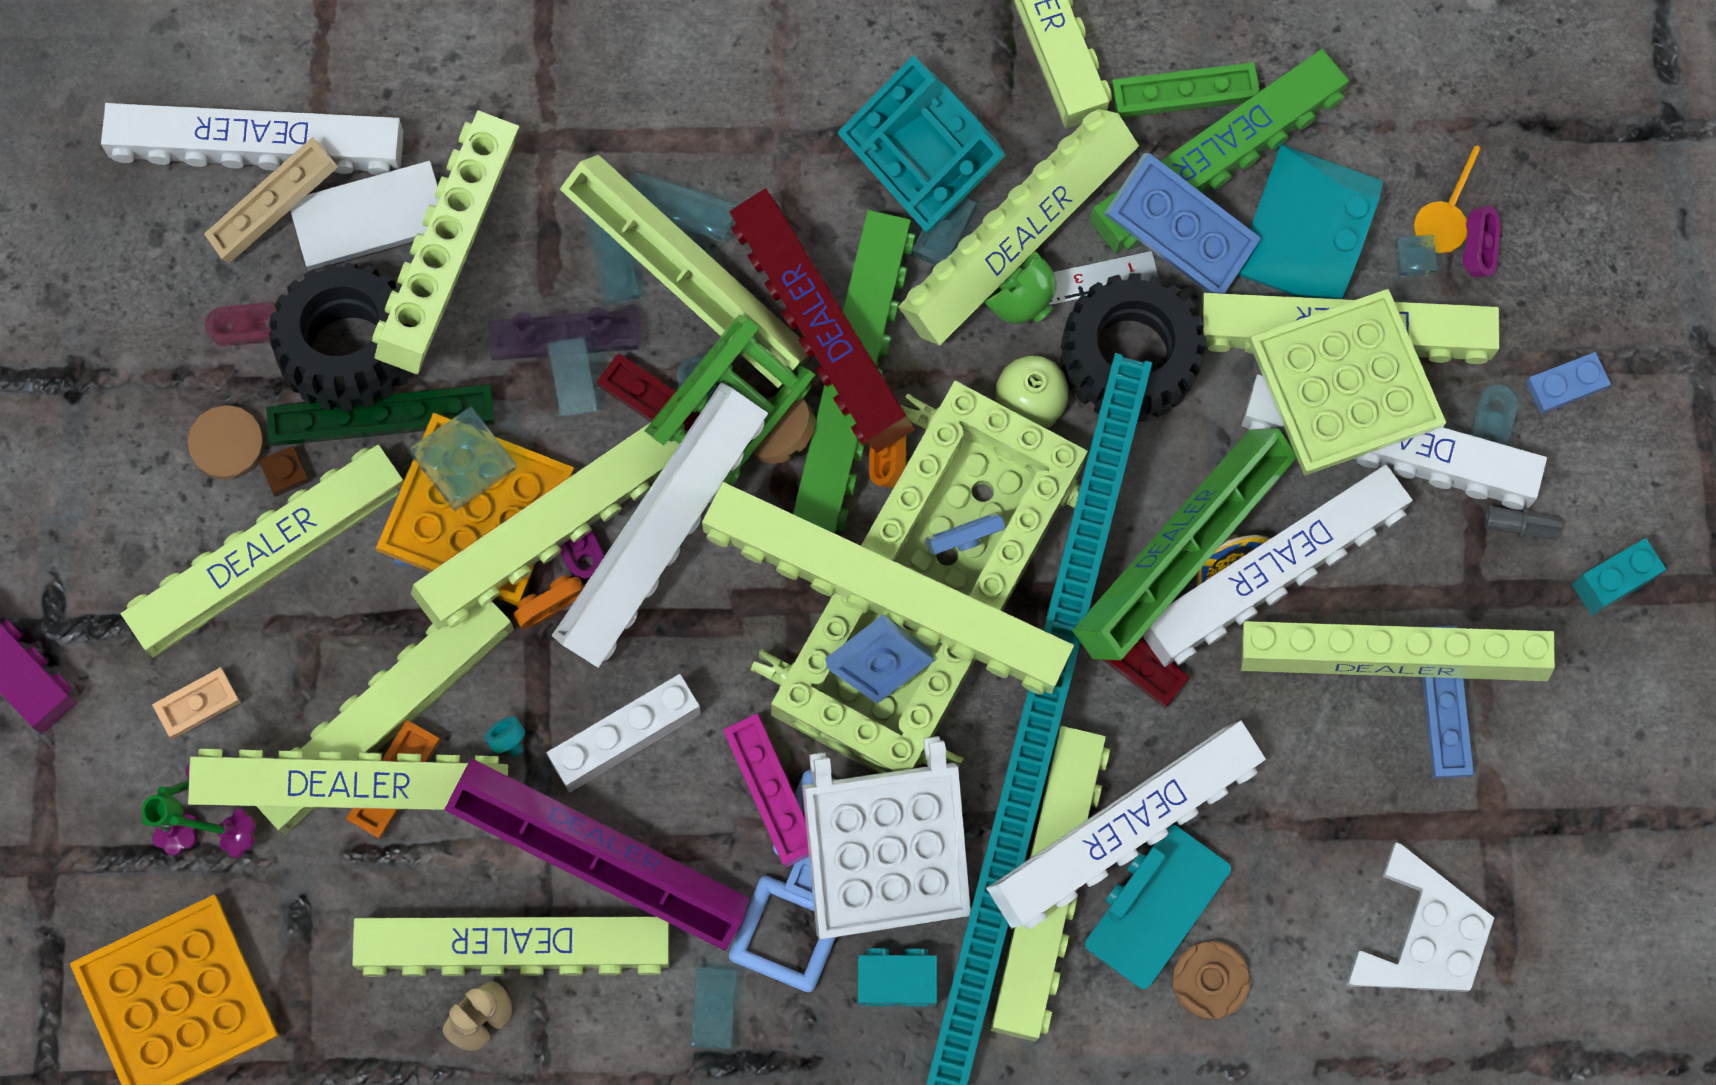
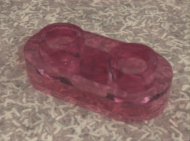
M265 303L218 307L208 314L205 320V330L210 339L219 346L270 342V326L265 330H259L257 326L262 321L269 322L271 314L277 311L274 307ZM226 324L232 325V330L229 333L223 334L220 332L222 326Z

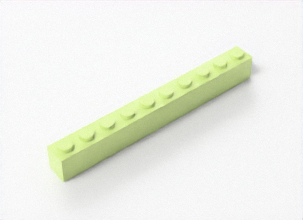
M722 482L702 521L703 532L707 533L706 538L721 547H727L728 544L741 549V554L753 562L761 564L765 560L777 566L776 571L787 578L796 580L799 576L812 582L811 587L821 594L832 596L835 593L847 599V605L858 611L867 612L870 609L880 615H885L901 628L904 625L917 631L916 636L926 643L937 645L940 642L951 647V653L965 661L972 662L973 658L987 664L986 669L999 677L1007 678L1008 675L1022 680L1021 685L1036 694L1042 695L1044 691L1052 694L1074 647L1069 642L727 483Z

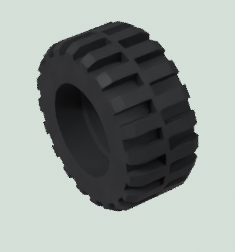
M345 263V267H336V264L324 265L325 270L315 272L313 269L305 273V279L301 282L294 280L287 287V296L283 294L279 296L275 303L277 312L271 314L269 321L271 329L269 333L270 344L287 385L293 392L300 393L301 399L314 404L318 400L320 408L334 410V406H341L342 411H354V406L360 404L367 408L375 405V399L382 396L385 400L394 394L393 387L395 385L402 386L409 378L407 370L375 359L378 344L372 342V340L357 352L344 356L324 355L312 349L311 346L317 334L324 327L337 320L359 318L367 320L376 326L379 320L386 322L389 313L385 312L389 296L392 291L399 293L401 288H397L395 281L388 275L383 274L380 277L379 271L370 266H365L362 270L359 269L356 263ZM402 324L406 327H413L409 324Z
M1130 273L1128 280H1122L1118 274L1108 277L1107 283L1104 286L1102 283L1097 282L1089 288L1087 296L1081 295L1075 302L1073 311L1069 313L1060 347L1062 349L1060 357L1061 367L1067 370L1066 380L1069 387H1076L1079 390L1077 398L1084 405L1089 401L1094 403L1093 411L1099 414L1111 369V366L1105 361L1099 351L1098 339L1103 329L1121 321H1135L1149 326L1161 337L1167 350L1163 366L1149 374L1137 422L1146 421L1148 415L1152 413L1156 418L1166 414L1170 406L1176 407L1179 405L1186 393L1190 392L1204 360L1203 353L1206 349V337L1201 335L1204 328L1201 316H1193L1195 305L1189 298L1182 301L1179 298L1181 290L1173 284L1166 288L1160 285L1162 279L1151 276L1150 281L1141 280V273Z

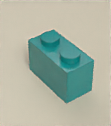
M1644 538L1584 573L1572 586L1590 614L1594 616L1654 581L1667 569L1648 540Z
M873 948L866 949V955H858L857 1006H936L937 956H928L927 949H905V956L889 955V949Z

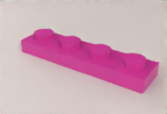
M756 713L723 729L782 864L787 868L808 858L805 815L760 716Z

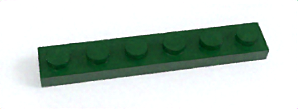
M491 384L392 394L385 400L381 396L374 400L375 405L364 408L363 404L355 405L354 411H342L341 406H334V410L320 408L319 402L314 404L298 403L266 407L268 441L271 447L426 431L433 413L469 427L495 424Z

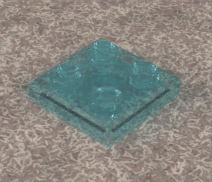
M469 407L409 448L411 456L454 512L516 470L515 462L472 407Z

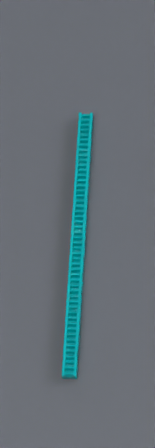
M1115 353L1043 629V631L1073 644L1074 647L1052 694L1044 691L1040 695L1027 690L926 1085L968 1084L1008 928V922L986 888L1025 861L1081 643L1072 630L1089 611L1152 362L1144 361L1143 363L1123 358V355Z

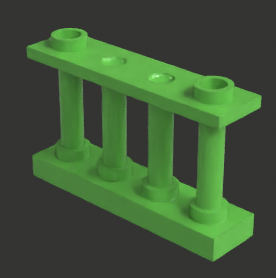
M740 314L645 429L648 435L663 446L668 441H676L680 444L688 433L684 429L685 424L683 422L692 411L694 413L697 411L702 412L709 401L707 392L715 382H723L725 385L733 388L766 411L768 415L764 419L765 424L761 433L755 439L750 440L744 449L741 463L736 469L729 471L723 480L724 483L731 486L740 476V467L795 399L798 401L808 393L812 385L810 381L815 376L814 373L802 366H799L794 373L755 341L756 336L754 334L758 331L759 327L749 318ZM746 352L784 384L771 402L732 371L731 363L739 353L743 354Z

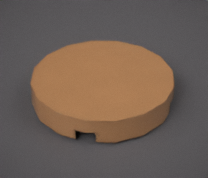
M803 398L798 401L795 399L753 451V454L760 461L769 464L783 463L791 459L790 454L796 450L800 452L806 447L814 433L816 419L815 414L811 411V407Z
M229 405L214 407L201 414L191 426L187 440L189 455L199 470L211 478L221 480L236 479L235 477L252 471L259 462L258 460L262 458L265 445L262 429L253 415L240 407Z
M1202 942L1189 947L1178 958L1172 972V989L1178 1003L1188 1013L1201 1019L1218 1020L1233 1014L1245 1002L1250 990L1248 968L1245 960L1234 948L1221 942Z

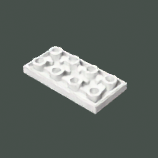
M426 161L308 194L299 201L290 211L307 270L324 267V265L339 263L414 242L417 233L424 235L427 227L423 226L422 223L430 204L436 206L439 201L438 198L434 197L438 186L431 162Z

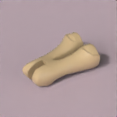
M490 981L478 988L471 989L465 994L466 997L458 1005L455 1004L451 1008L449 1017L443 1026V1034L451 1044L462 1050H479L491 1040L489 1032L483 1025L485 1021L496 1029H502L509 1022L513 1010L511 999L504 987L495 981Z

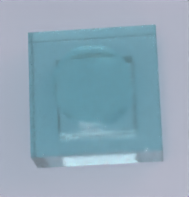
M1434 236L1397 237L1394 244L1398 276L1435 275L1438 267Z

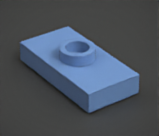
M991 513L926 537L925 543L928 551L932 554H938L954 547H958L959 551H964L980 545L979 538L1006 528L1002 516Z

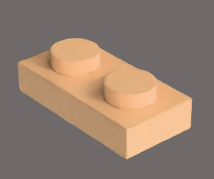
M220 667L157 701L152 706L169 738L174 740L241 702L224 670Z

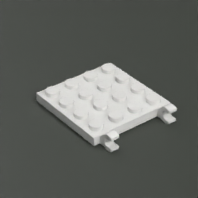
M939 736L924 738V751L928 767L832 781L830 758H826V753L809 755L814 783L802 785L816 933L819 939L970 915L959 771L955 763L946 764L945 742L940 741Z

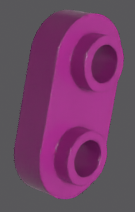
M1492 206L1477 207L1472 209L1466 221L1467 238L1462 258L1465 269L1474 278L1491 276L1495 273L1501 233L1500 217L1496 209Z
M593 531L576 543L570 539L560 546L562 550L560 554L570 574L573 577H579L581 581H589L604 558ZM590 558L593 560V564L590 568L584 569L579 566L580 560Z

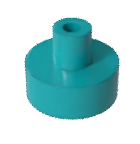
M509 716L492 725L486 732L484 740L494 753L507 751L511 757H515L523 751L520 741L525 735V729L516 717Z

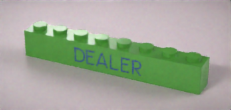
M1321 49L1160 162L1201 193H1204L1211 187L1217 190L1231 179L1232 176L1230 174L1240 167L1243 170L1251 167L1260 158L1259 154L1268 147L1274 150L1282 145L1289 137L1287 134L1295 128L1301 131L1308 127L1317 118L1315 114L1324 108L1330 111L1339 105L1345 98L1343 94L1349 80L1326 52ZM1118 191L1093 207L1089 220L1115 254L1125 247L1128 251L1132 250L1141 243L1104 215Z
M1279 428L1248 430L1072 630L1092 659L1122 660L1297 457Z

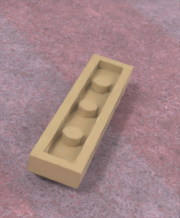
M312 137L204 233L220 258L230 264L337 169L338 166L322 144Z

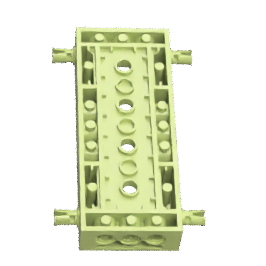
M954 381L941 406L937 409L907 394L904 404L910 408L903 405L901 407L911 422L926 429L925 434L861 546L1003 612L1061 506L1064 507L1065 504L1075 508L1080 486L1076 484L1078 481L1076 478L1082 469L1088 451L957 381ZM980 484L987 485L991 488L993 497L986 502L977 501L972 495V489ZM991 513L1002 516L1006 529L979 538L980 545L971 549L959 551L958 547L951 548L958 556L957 561L952 565L941 564L937 560L936 554L928 551L925 543L926 537ZM835 593L795 663L790 665L766 652V650L761 649L759 658L769 666L754 661L751 671L757 672L780 685L779 691L771 703V715L878 774L915 769L918 765L921 766L922 763L928 765L924 751V738L934 737L976 661L975 658H973L972 662L955 656L951 653V647L940 642L937 645L926 643L916 636L917 631L909 630L902 626L905 631L932 650L935 661L877 704L828 670L825 658L881 615L870 609L867 612L858 611L846 604V598ZM946 750V762L955 763L960 767L964 758Z

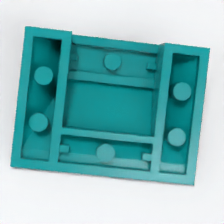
M914 55L837 132L928 234L1006 156L1000 144L954 92Z
M1280 145L1250 230L1261 239L1237 276L1295 297L1342 299L1357 264L1379 202L1383 180L1288 146Z

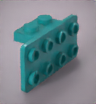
M1170 825L1166 828L1169 834L1156 842L1147 855L1141 851L1139 852V855L1127 869L1133 874L1125 886L1119 882L1116 884L1105 900L1111 906L1085 941V948L1088 952L1142 990L1150 987L1231 872L1229 863L1176 825Z

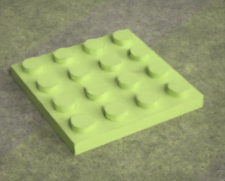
M1389 289L1253 335L1248 341L1304 476L1444 427L1446 424Z

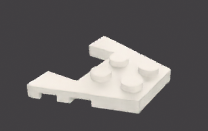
M1393 844L1382 877L1419 890L1420 894L1397 963L1395 964L1366 952L1358 951L1346 985L1351 987L1364 986L1390 989L1470 991L1494 917L1402 844Z

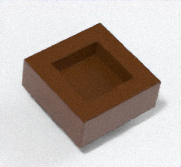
M294 446L258 460L275 497L310 482Z

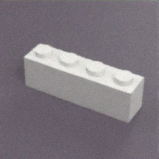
M678 674L546 753L570 793L700 716V706L682 676Z

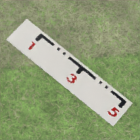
M1152 251L1054 272L1057 282L1056 293L1049 304L1053 305L1076 300L1081 295L1087 296L1091 286L1097 282L1102 283L1104 286L1107 283L1108 277L1118 274L1122 280H1128L1130 273H1141V280L1150 281L1151 276L1159 278Z

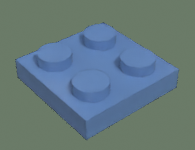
M881 615L825 658L828 670L877 704L935 661L933 652L929 647L885 615Z

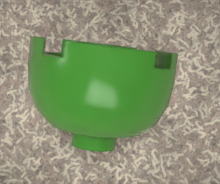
M1035 252L984 303L997 317L1011 324H1023L1032 318L1037 323L1045 318L1053 309L1049 303L1056 293L1057 282L1054 272L1048 263Z

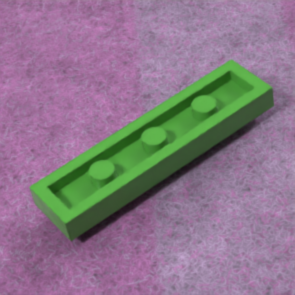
M1254 62L1113 79L1111 82L1115 113H1118L1121 118L1239 104L1246 102L1260 92Z

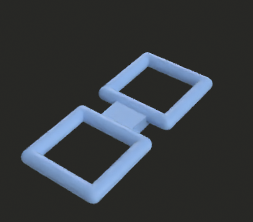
M811 770L803 773L795 793L803 813L805 810L802 785L814 783ZM773 846L774 852L778 855L775 846ZM808 857L794 864L787 883L770 876H763L759 879L729 951V959L732 962L804 992H812L816 988L836 937L818 939L804 974L748 952L747 948L770 894L814 911L810 861Z

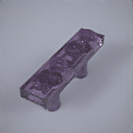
M594 307L586 314L532 317L528 313L521 312L516 314L513 319L488 321L491 361L639 350L636 310L608 312L603 307Z

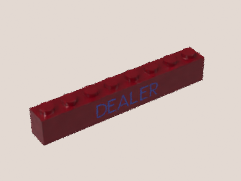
M767 188L730 210L729 213L736 223L730 227L742 246L746 243L749 244L752 252L747 256L758 273L765 271L769 280L764 282L775 302L779 299H782L787 308L781 311L782 315L792 330L799 327L803 334V337L798 339L800 345L809 358L817 357L821 365L815 369L826 387L832 384L835 387L838 395L833 397L844 417L849 414L852 415L856 424L851 426V429L860 444L864 446L869 443L873 450L879 453L915 430Z

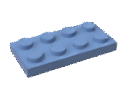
M1150 153L1142 155L1104 213L1106 217L1208 293L1225 294L1261 239Z

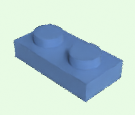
M1596 352L1531 376L1526 381L1540 414L1606 390L1611 385Z

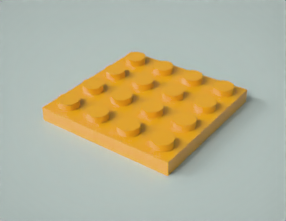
M433 413L378 541L376 552L432 572L570 478L574 467ZM535 564L529 567L531 573L519 583L512 585L509 581L498 589L500 594L496 598L514 605L519 604Z
M215 894L69 963L121 1085H182L280 1037L218 896Z

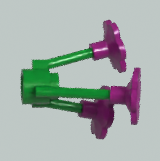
M189 764L185 770L188 781L170 787L160 786L157 790V795H151L144 801L142 806V824L155 828L156 831L152 837L153 844L158 848H164L168 855L177 856L182 852L183 848L193 847L197 840L194 832L196 829L217 833L218 837L221 838V849L228 851L229 856L233 858H240L244 850L251 849L254 844L253 832L256 829V820L254 817L248 816L246 810H235L232 817H227L219 825L200 821L195 816L186 814L181 803L173 795L188 790Z

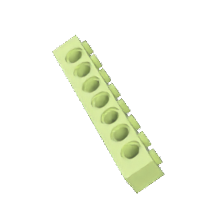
M479 110L472 123L465 122L458 141L463 144L460 151L457 149L453 150L447 165V170L451 171L449 178L442 176L434 197L438 198L439 201L436 206L430 204L426 211L422 225L426 226L427 229L424 235L417 233L412 244L410 254L415 255L412 263L405 261L399 274L397 283L402 284L399 293L392 291L385 308V312L389 313L386 322L379 320L372 338V342L378 344L375 359L418 375L512 152L519 129L518 125ZM402 324H409L413 327H406Z

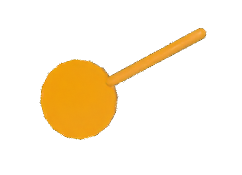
M1474 146L1449 202H1431L1422 207L1415 217L1413 225L1415 237L1423 247L1431 252L1439 254L1450 253L1459 248L1466 239L1467 220L1455 204L1480 152L1479 146Z

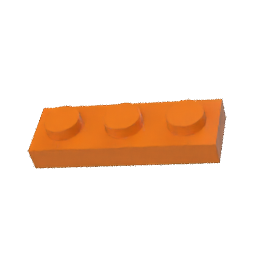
M406 720L381 761H397V754H421V762H429L441 740ZM352 808L346 820L381 840L400 809Z

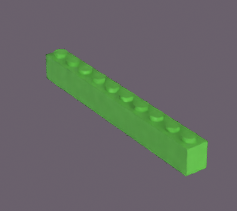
M868 210L843 312L877 366L879 356L886 357L888 353L891 335H886L885 331L887 323H895L899 301H895L893 298L896 288L903 289L908 267L901 265L904 254L911 255L916 234L910 233V219ZM832 384L829 387L824 385L793 515L836 534L837 530H845L849 509H844L843 504L846 495L853 496L858 474L851 473L854 460H862L865 445L862 446L851 429V426L856 424L852 415L849 414L844 417L836 405L833 397L838 395V392Z

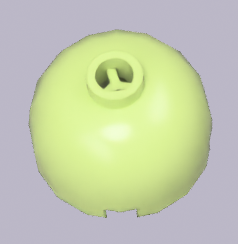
M1027 355L1015 359L1004 368L996 383L995 402L1044 428H1050L1055 424L1057 419L1064 413L1068 404L1069 385L1064 372L1055 362L1043 356Z

